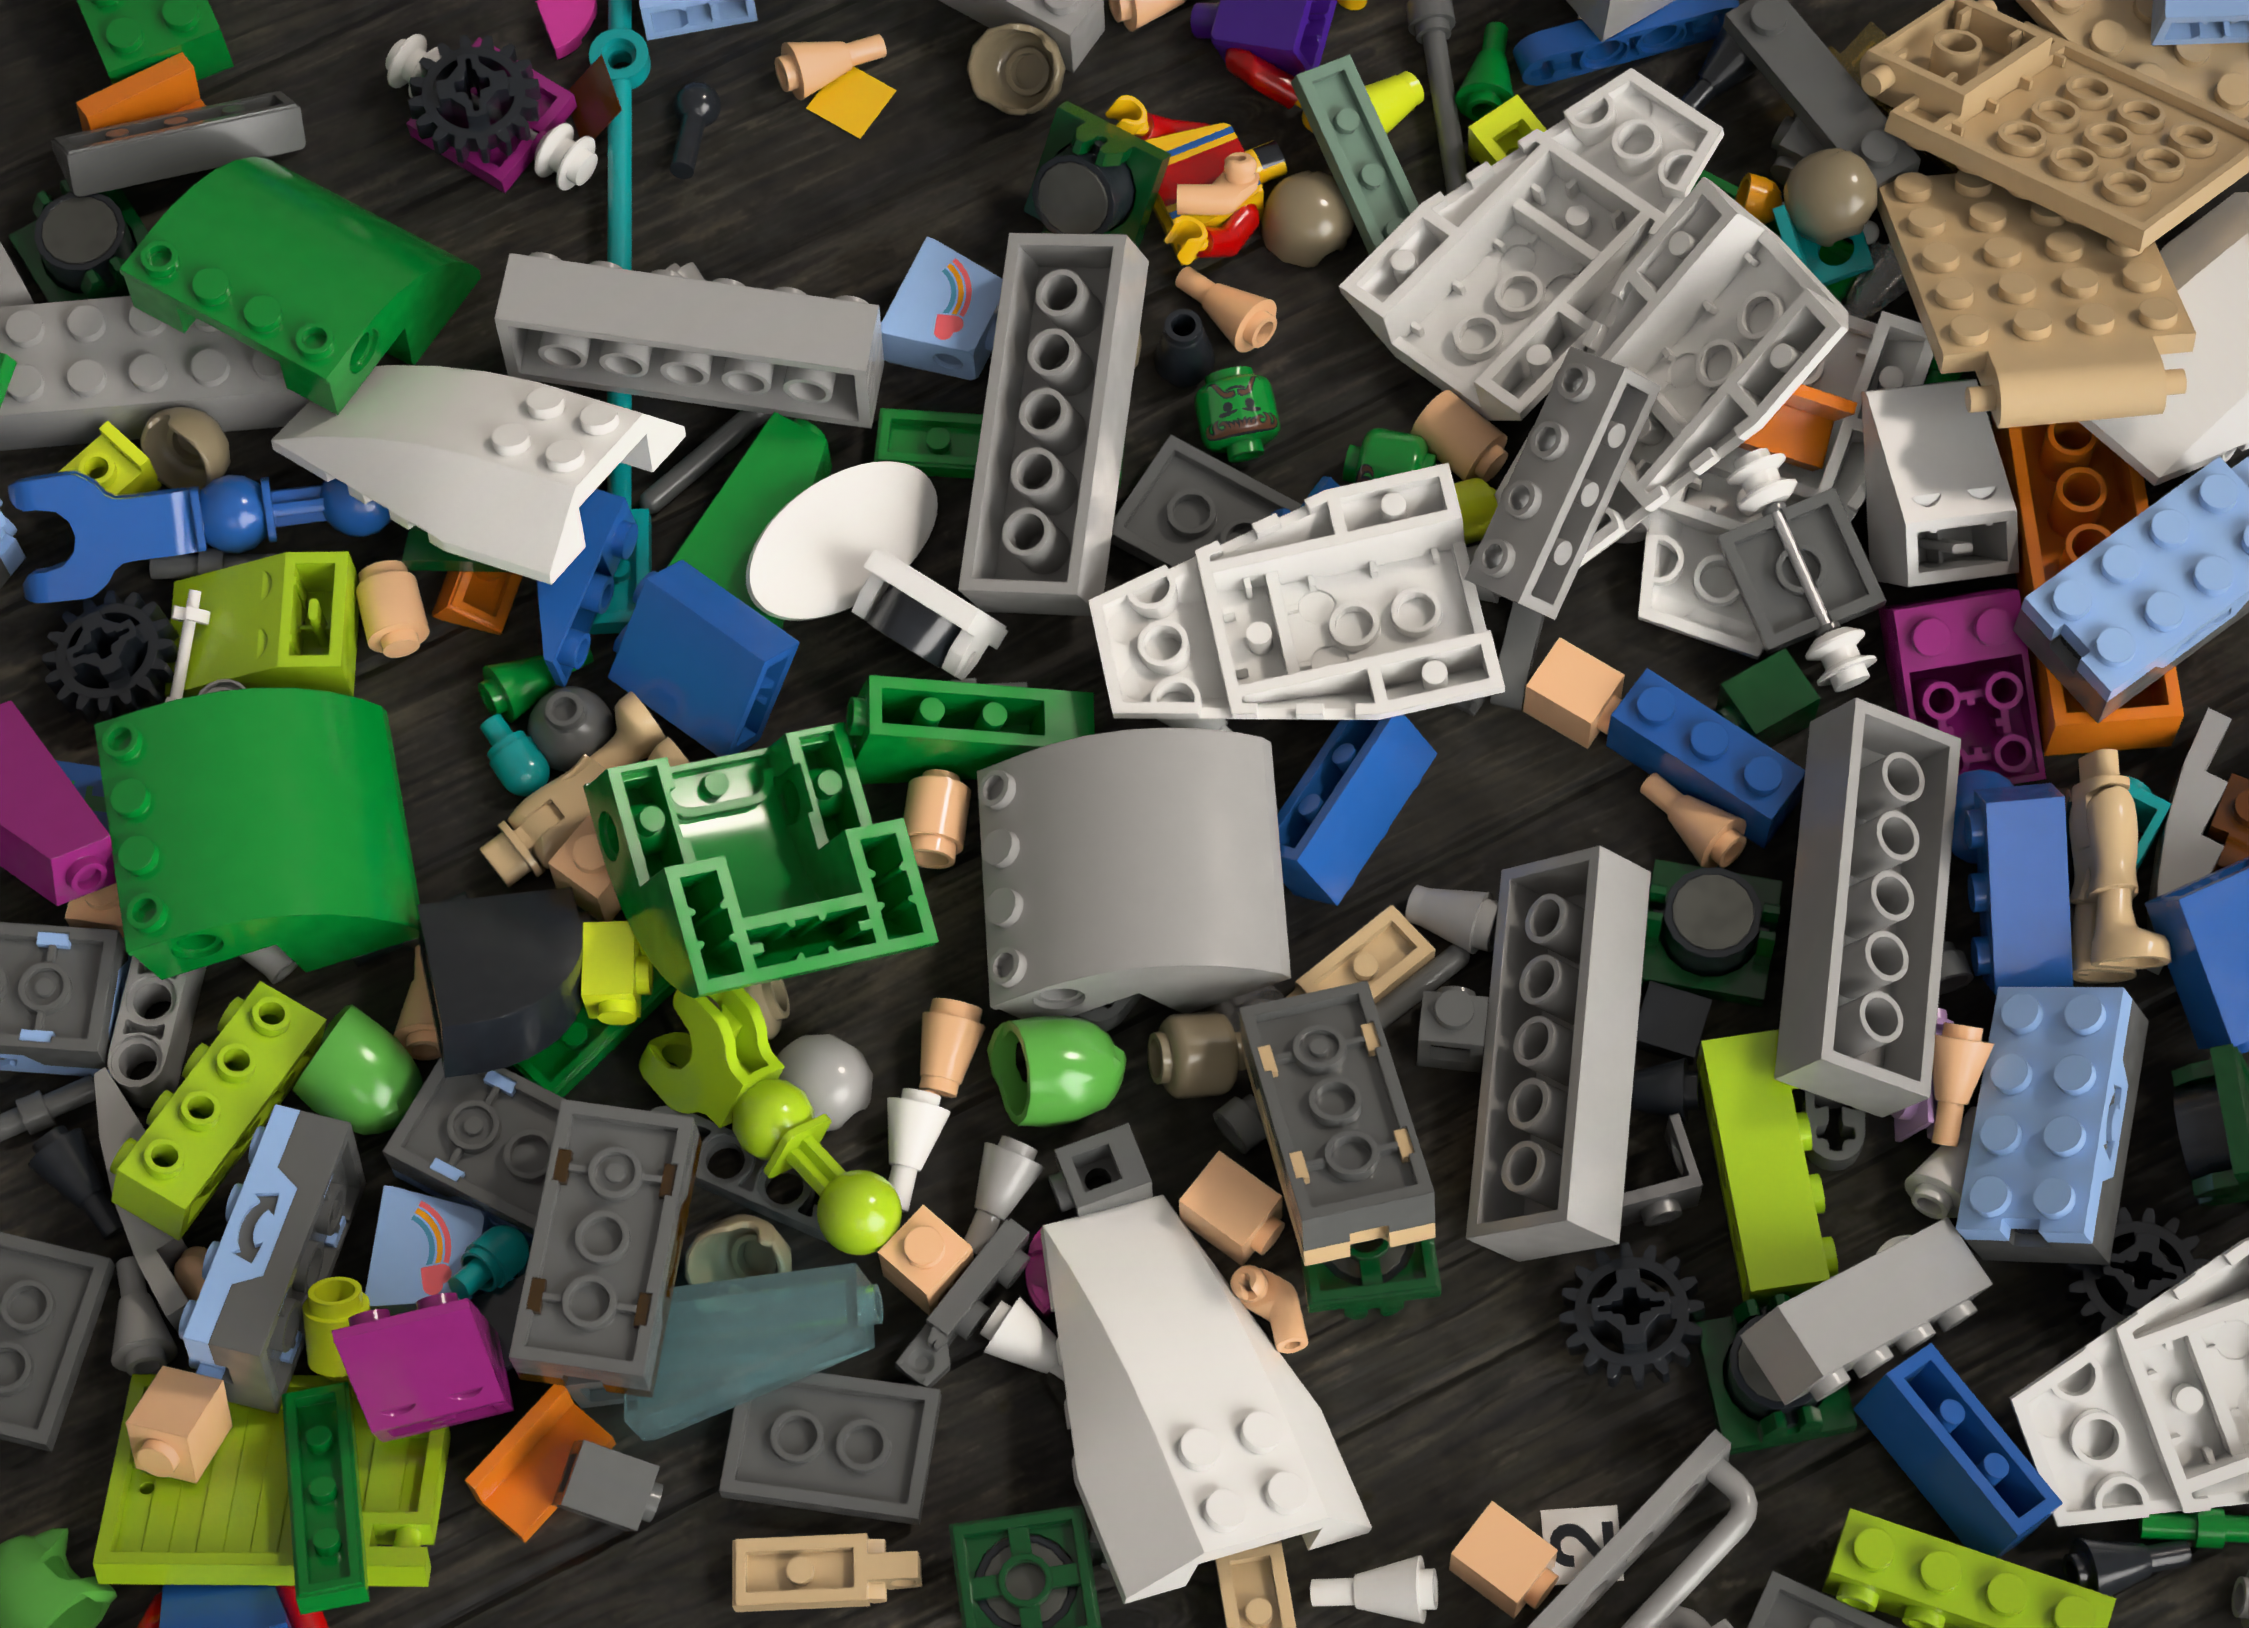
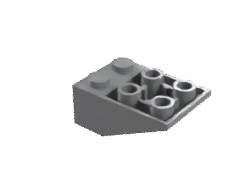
M1977 379L1861 391L1869 564L1879 582L1913 587L2019 573L2017 509L1986 411L1968 413L1966 409L1965 390L1967 387L1978 386Z

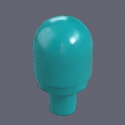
M501 714L493 715L481 724L480 729L492 746L487 753V757L490 760L489 765L510 793L521 797H528L547 784L550 776L549 763L531 736H527L524 731L513 732Z
M507 1225L494 1226L485 1231L467 1246L465 1253L461 1257L462 1269L448 1280L451 1292L457 1293L459 1299L469 1298L478 1289L490 1292L496 1287L502 1288L527 1264L529 1258L527 1239L518 1229Z

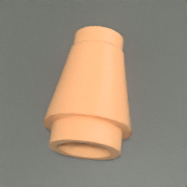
M932 999L930 1011L922 1013L921 1080L919 1090L931 1092L942 1097H957L959 1085L962 1084L986 1028L980 1023L983 1012L981 1008L953 999Z

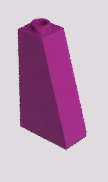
M10 700L0 704V866L56 906L115 884L116 876L110 834L14 703Z

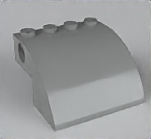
M1203 728L1120 730L1087 735L1050 744L977 771L991 1008L995 1010L1000 1009L1020 1019L1042 1016L1072 1017L1140 993L1181 1013H1192L1291 978L1272 744L1270 741L1263 737L1244 733Z

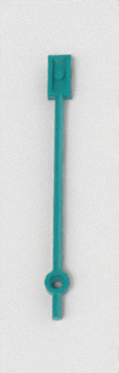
M608 0V30L601 33L592 42L589 49L590 65H592L602 54L622 111L608 125L607 262L617 264L623 269L632 270V89L640 86L648 77L651 69V60L645 40L640 34L632 30V0ZM620 62L630 64L622 69H613V66ZM607 391V403L632 410V395ZM619 463L607 476V492L626 498L634 520L638 525V538L631 556L626 560L621 559L613 577L614 593L611 603L605 613H597L589 634L620 633L629 623L636 606L632 597L637 585L648 573L652 572L651 515L649 508L632 509V466Z

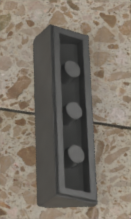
M276 91L55 137L54 140H51V144L70 190L75 196L81 197L218 168L237 159L248 157L264 158L301 150L305 147L306 140L300 106L283 92Z

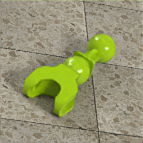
M743 988L708 995L718 1004L719 1009L705 996L694 999L676 990L673 1007L688 1029L689 1034L672 1032L649 1041L639 1061V1070L646 1082L672 1110L686 1114L695 1112L705 1114L719 1128L732 1123V1130L742 1149L761 1161H768L763 1170L768 1178H773L794 1168L820 1196L817 1205L818 1225L823 1236L833 1247L851 1255H867L879 1251L900 1227L902 1218L900 1198L895 1188L884 1177L867 1170L846 1172L821 1146L820 1142L832 1120L827 1114H822L815 1118V1110L805 1091L787 1080L778 1079L785 1066L778 1060L770 1048L767 1026L758 1003ZM667 1061L675 1063L678 1067L669 1064Z

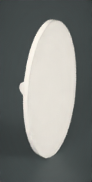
M881 461L847 468L815 483L787 503L767 524L751 551L746 569V586L753 603L761 611L772 617L790 621L818 619L853 607L859 592L872 573L863 566L874 548L878 550L880 547L902 562L910 565L924 547L934 527L938 508L936 490L931 480L921 470L911 465L900 462Z

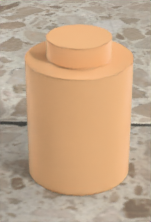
M1445 390L1437 395L1421 412L1411 430V434L1419 435L1426 440L1429 453L1436 454L1437 460L1442 464L1449 463L1450 470L1463 481L1476 477L1483 479L1485 482L1489 481L1500 471L1508 458V452L1504 450L1507 436L1451 390Z

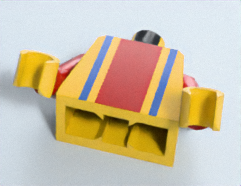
M1122 95L1116 99L1106 111V117L1118 120L1119 122L1115 126L1171 154L1153 210L1166 234L1163 241L1166 244H1171L1181 266L1189 265L1199 257L1220 258L1237 255L1257 229L1262 218L1264 191L1261 184L1287 174L1285 159L1275 140L1244 151L1230 124L1219 123L1210 125L1208 123L1170 119L1148 113L1144 105L1133 96ZM1244 152L1255 158L1257 162L1256 172L1260 176L1257 189L1233 213L1227 215H1177V184H1212L1224 172L1225 159L1232 153Z

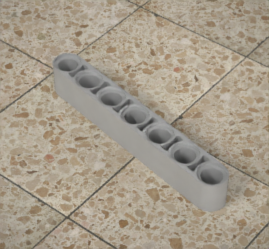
M220 679L207 684L199 692V695L246 688L240 682L231 679ZM132 956L107 1062V1067L113 1080L124 1097L132 1105L143 1109L152 1108L165 1090L175 1093L207 966L161 980L135 956ZM164 1001L171 1002L169 1010L163 1016L157 1019L144 1018L147 1010L153 1004ZM146 1061L157 1062L154 1071L148 1077L141 1080L130 1079L132 1070L138 1064Z

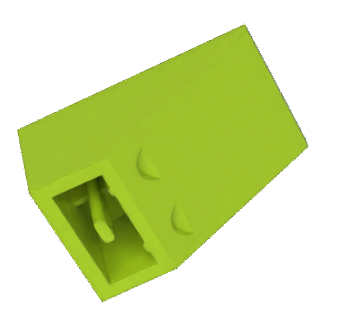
M284 552L174 581L172 609L173 605L186 608L189 589L202 592L199 609L211 612L209 625L196 623L183 698L199 695V692L207 684L220 679H231L240 682L246 689L301 688L330 691L354 697L359 607L355 589L359 581L349 552ZM171 619V624L179 634V637L174 641L179 648L183 622ZM176 662L168 663V666L174 672ZM172 683L165 684L166 698L170 697Z

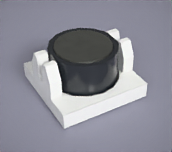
M880 547L878 550L873 549L863 566L872 573L859 592L851 612L866 620L867 623L895 642L960 680L966 678L977 665L988 645L997 650L1008 633L1006 630L1007 626Z

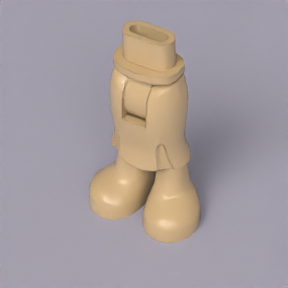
M632 691L619 699L615 705L617 726L615 735L589 757L583 754L569 771L526 797L507 819L513 830L505 821H502L497 825L501 833L479 848L508 888L531 871L536 877H539L549 868L548 862L584 819L588 815L591 816L583 786L586 783H591L607 768L638 763L646 758L653 760L667 757L670 767L690 763L669 737H665L651 713Z
M2100 749L2078 759L2080 783L2073 786L2069 801H2072L2069 834L2074 866V883L2069 900L2070 903L2075 904L2071 936L2073 980L2083 983L2127 981L2137 976L2136 969L2156 968L2172 962L2171 947L2167 938L2156 932L2139 928L2136 924L2132 900L2138 894L2136 877L2138 822L2134 799L2128 791L2130 789V778L2120 775L2118 750Z

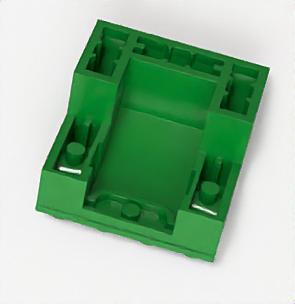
M260 157L234 160L215 169L195 183L166 211L119 269L121 275L125 278L135 308L184 334L197 318L280 363L287 389L336 415H339L385 353L414 366L481 279L480 270L470 263L278 163Z
M249 688L218 691L176 699L94 724L109 833L112 841V855L126 953L129 956H135L161 980L273 945H277L303 971L309 972L419 938L417 905L420 904L388 713L382 706L360 698L330 691L301 688Z
M844 722L785 733L767 748L671 767L668 758L663 757L607 768L595 780L583 786L608 875L632 932L650 962L665 980L687 996L695 999L934 946L939 942L904 818L876 824L872 823Z

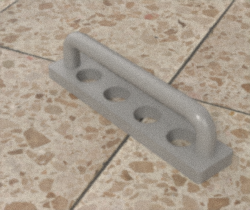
M1715 1429L1527 1628H1573L1706 1485L1711 1482L1730 1500L1731 1506L1728 1514L1621 1627L1658 1628L1745 1536L1756 1519L1758 1502L1754 1488L1744 1475L1728 1462L1731 1442Z

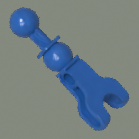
M77 470L21 478L7 486L9 500L15 508L22 511L56 512L70 523L75 535L74 551L66 561L50 567L35 569L32 573L28 574L22 584L24 598L33 603L91 598L109 583L114 571L123 563L207 551V544L224 553L240 554L255 549L267 537H269V543L277 542V527L327 521L334 530L349 537H367L379 533L392 521L389 509L373 500L367 504L362 503L349 495L347 485L336 478L329 482L323 480L322 484L271 491L269 477L261 478L260 485L258 482L245 476L226 475L212 480L201 491H199V486L116 495L106 491L94 478Z

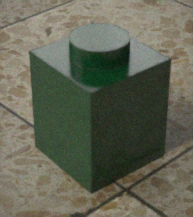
M1785 648L1721 683L1715 712L1771 748L1810 726V722L1816 718L1820 697Z

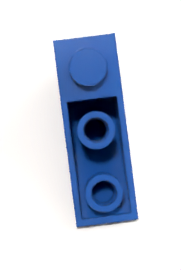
M595 489L579 507L586 547L552 585L537 580L544 661L556 685L562 687L566 686L573 668L579 669L584 664L590 648L591 638L589 631L597 613L603 614L608 609L614 593V574L621 559L626 560L631 556L638 538V525L634 520L626 498L599 489Z

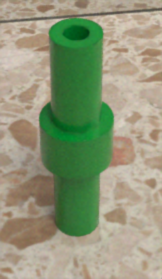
M2217 1507L2211 1508L2210 1511L2192 1513L2167 1512L2149 1514V1517L2138 1518V1536L2141 1539L2192 1541L2194 1548L2223 1549L2225 1542L2249 1543V1516L2225 1515L2224 1509Z

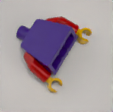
M1220 0V3H1196L1191 12V28L1196 38H1211L1213 45L1225 61L1228 71L1257 92L1288 109H1291L1294 105L1302 109L1291 81L1297 74L1320 66L1337 1L1346 9L1360 10L1366 6L1368 0ZM1303 111V124L1308 130H1310L1313 133L1311 126Z

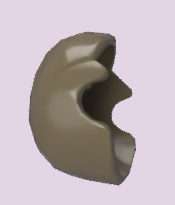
M1009 23L987 29L972 45L967 65L972 89L977 98L1006 114L1016 116L1033 114L1046 109L1061 92L1066 69L1057 43L1044 31L1023 23Z
M1842 148L1824 149L1809 154L1800 160L1790 171L1784 186L1785 207L1801 237L1823 247H1831L1834 242L1859 235L1863 231L1864 225L1867 224L1877 206V180L1867 163L1853 152Z
M1307 170L1284 178L1274 187L1266 200L1259 229L1266 248L1281 261L1302 267H1315L1331 252L1336 250L1343 251L1347 245V239L1351 238L1355 223L1334 177L1321 171L1311 172Z
M171 407L155 413L147 420L140 437L141 451L150 459L158 476L157 480L170 489L199 486V491H201L212 480L223 477L231 463L229 442L220 424L206 412L195 408Z
M736 1214L710 1224L696 1235L685 1253V1279L697 1301L703 1306L722 1305L734 1310L736 1316L756 1313L760 1309H766L776 1304L791 1283V1248L768 1221L752 1215Z

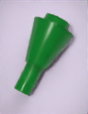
M1491 22L1486 25L1481 52L1477 55L1455 97L1458 110L1475 122L1514 97L1507 57L1505 56L1509 30L1501 22Z
M590 648L586 660L580 668L593 662ZM538 655L484 666V681L478 683V690L484 705L492 716L501 714L508 722L513 723L550 691L556 683L544 661V655Z

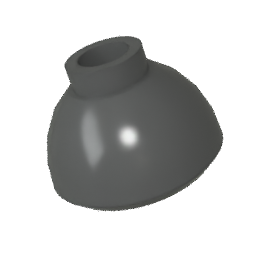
M567 686L548 692L536 703L528 719L527 733L528 736L532 737L536 746L547 759L549 768L567 772L578 762L583 754L590 757L615 735V722L610 709L598 695L584 688Z

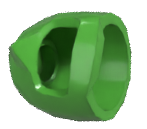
M346 1005L329 1023L323 1034L321 1047L299 1077L292 1092L319 1115L351 1122L353 1132L368 1135L379 1134L397 1128L422 1088L423 1082L419 1068L400 1041L357 1007Z
M1042 1016L1003 1022L994 1030L987 1048L991 1073L999 1087L1005 1110L1011 1121L1018 1126L1049 1127L1069 1124L1106 1108L1115 1098L1122 1084L1126 1066L1124 1051L1114 1045L1108 1033L1086 1019L1069 1016ZM1019 1041L1022 1045L1026 1061L1027 1083L1022 1081L1016 1066V1048Z
M51 1528L36 1536L20 1535L0 1544V1628H96L102 1621L110 1604L117 1598V1594L109 1584H98L96 1576L80 1578L71 1569L66 1557L68 1528Z

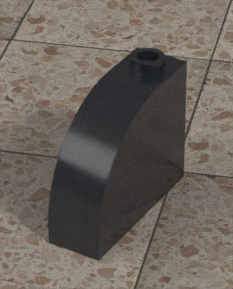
M572 887L417 905L420 957L445 1078L489 1072L522 1062L548 1048L570 1028L577 1018L583 1003L581 997L583 922H591L589 911L578 912Z

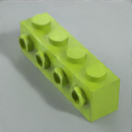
M259 981L246 1000L236 997L222 1015L217 1028L221 1033L209 1047L201 1043L188 1059L182 1072V1077L185 1080L175 1093L165 1090L156 1100L146 1120V1124L149 1127L139 1141L130 1137L117 1152L110 1166V1172L115 1174L111 1202L179 1241L248 1149L255 1130L258 1126H265L275 1104L280 1105L319 1050L327 1019L262 981Z
M1779 1030L1703 1040L1700 1044L1696 1062L1697 1069L1701 1075V1089L1743 1302L1755 1299L1758 1307L1768 1305L1774 1295L1784 1293L1794 1298L1830 1279V1277L1838 1275V1260L1833 1238L1831 1236H1821L1817 1214L1825 1213L1822 1181L1819 1174L1809 1175L1804 1153L1805 1151L1812 1150V1133L1806 1111L1796 1113L1792 1090L1799 1088L1774 1080Z
M1850 1508L1842 1526L1822 1589L1823 1592L1836 1596L1838 1601L1860 1611L1874 1612L1878 1610L1899 1617L1905 1625L1911 1628H2108L2116 1601L2114 1597Z

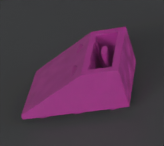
M1999 587L1884 606L1878 609L1887 671L1898 714L1961 738L1958 776L1964 772L1982 769L1995 771L2009 779L2012 784L2046 779L2027 645L2013 631L2021 609L2020 593L2016 589Z
M453 1292L435 1294L418 1300L416 1302L417 1310L390 1316L388 1309L364 1311L348 1318L350 1326L332 1330L334 1343L370 1430L382 1442L514 1411L498 1332L469 1298L458 1300L457 1293Z

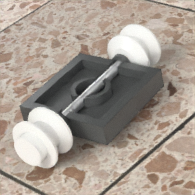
M1768 448L1754 450L1738 458L1733 463L1736 471L1726 481L1728 485H1743L1747 495L1739 502V510L1761 513L1763 517L1718 535L1717 543L1767 655L1816 635L1817 639L1813 641L1805 658L1809 661H1821L1824 666L1825 672L1817 680L1818 686L1832 684L1835 692L1850 689L1870 677L1867 668L1873 665L1877 658L1874 655H1861L1857 648L1858 642L1865 636L1864 630L1841 627L1840 625L1884 607L1886 599L1835 487L1787 507L1785 502L1790 498L1798 483L1796 479H1781L1777 469L1786 460L1785 454L1777 453L1771 455Z

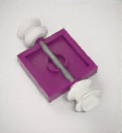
M414 34L407 39H401L396 42L389 51L385 63L388 70L387 80L389 85L393 88H400L409 83L410 77H423L419 61L422 57L435 62L440 59L438 47L426 52L427 40L421 34ZM479 37L472 47H480L483 39ZM494 46V49L499 52L500 49ZM533 70V78L539 81L541 99L537 101L541 116L539 121H527L531 134L528 141L514 136L510 139L513 154L507 156L496 147L490 150V162L484 164L478 152H470L464 163L457 161L454 147H450L441 154L503 193L508 191L534 158L535 173L544 178L555 171L557 173V187L563 191L569 190L575 185L581 186L586 183L592 176L598 161V157L595 154L594 139L590 136H584L576 142L573 141L574 129L570 124L564 123L577 107L574 94ZM409 85V89H408V91H409V96H410L411 98H413V97H412V94H411L410 85ZM473 87L471 88L472 99L470 100H472L474 111H478V99L480 98H478L476 88ZM411 117L406 123L410 136L434 150L433 137L422 140L418 135L417 120Z

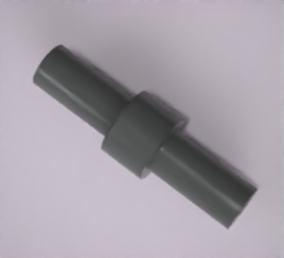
M207 548V551L199 552V554L153 558L149 562L150 577L152 580L186 579L273 556L276 553L229 554L215 548Z
M90 1074L44 1095L41 1090H37L15 1100L17 1107L0 1114V1142L27 1130L32 1136L56 1125L54 1118L95 1101L93 1076Z

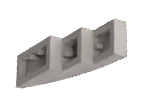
M2208 708L2171 793L2169 803L2172 805L2161 828L2156 845L2148 901L2212 873L2224 849L2223 845L2203 836V833L2220 802L2228 782L2206 771L2220 747L2232 719ZM2147 911V930L2155 932ZM2163 966L2147 968V970L2159 975Z
M104 1067L94 1073L99 1139L111 1192H113L115 1174L110 1172V1166L114 1157L128 1138L131 1137L139 1141L145 1133V1129ZM116 1205L134 1257L165 1316L179 1334L180 1319L189 1300L176 1282L170 1269L175 1267V1263L181 1258L182 1253L188 1247L182 1238L178 1241Z

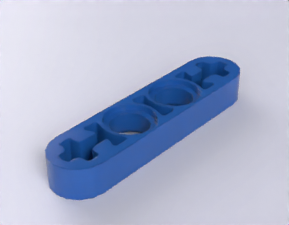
M1675 0L1603 42L1599 40L1583 20H1578L1528 35L1514 47L1513 55L1524 83L1534 86L1549 84L1715 39L1724 24L1725 14L1738 7L1740 3L1739 0Z

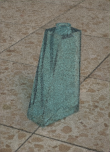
M851 1263L674 1287L653 1398L624 1394L625 1423L643 1441L657 1440L875 1348L874 1325L882 1324L883 1303L878 1285L871 1284L858 1265Z

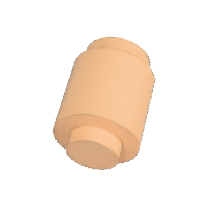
M397 560L380 561L365 567L358 574L359 584L355 592L369 648L383 653L390 658L404 657L416 652L420 644L427 639L430 633L416 577L408 572L407 566L403 562Z
M931 769L923 772L922 776L916 777L908 783L903 818L917 866L931 869L949 868L955 864L956 855L963 851L971 790L967 785L960 782V777L953 772Z

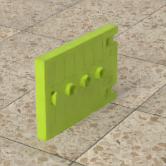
M132 1374L93 1559V1567L98 1584L295 1586L283 1406L281 1405L279 1413L276 1414L228 1402L233 1426L197 1484L172 1477H157L149 1474L147 1471L136 1469L126 1427V1421L157 1374ZM293 1375L286 1393L343 1382L349 1383L353 1397L368 1586L428 1587L431 1563L428 1548L421 1547V1545H435L451 1439L449 1427L382 1442L371 1432L350 1380L333 1381L323 1375Z

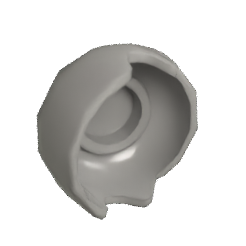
M830 1034L805 1035L791 1042L777 1055L778 1060L785 1066L778 1079L787 1080L805 1091L815 1110V1118L822 1114L828 1115L832 1122L827 1131L840 1129L852 1115L868 1107L871 1100L873 1073L863 1054L840 1038Z

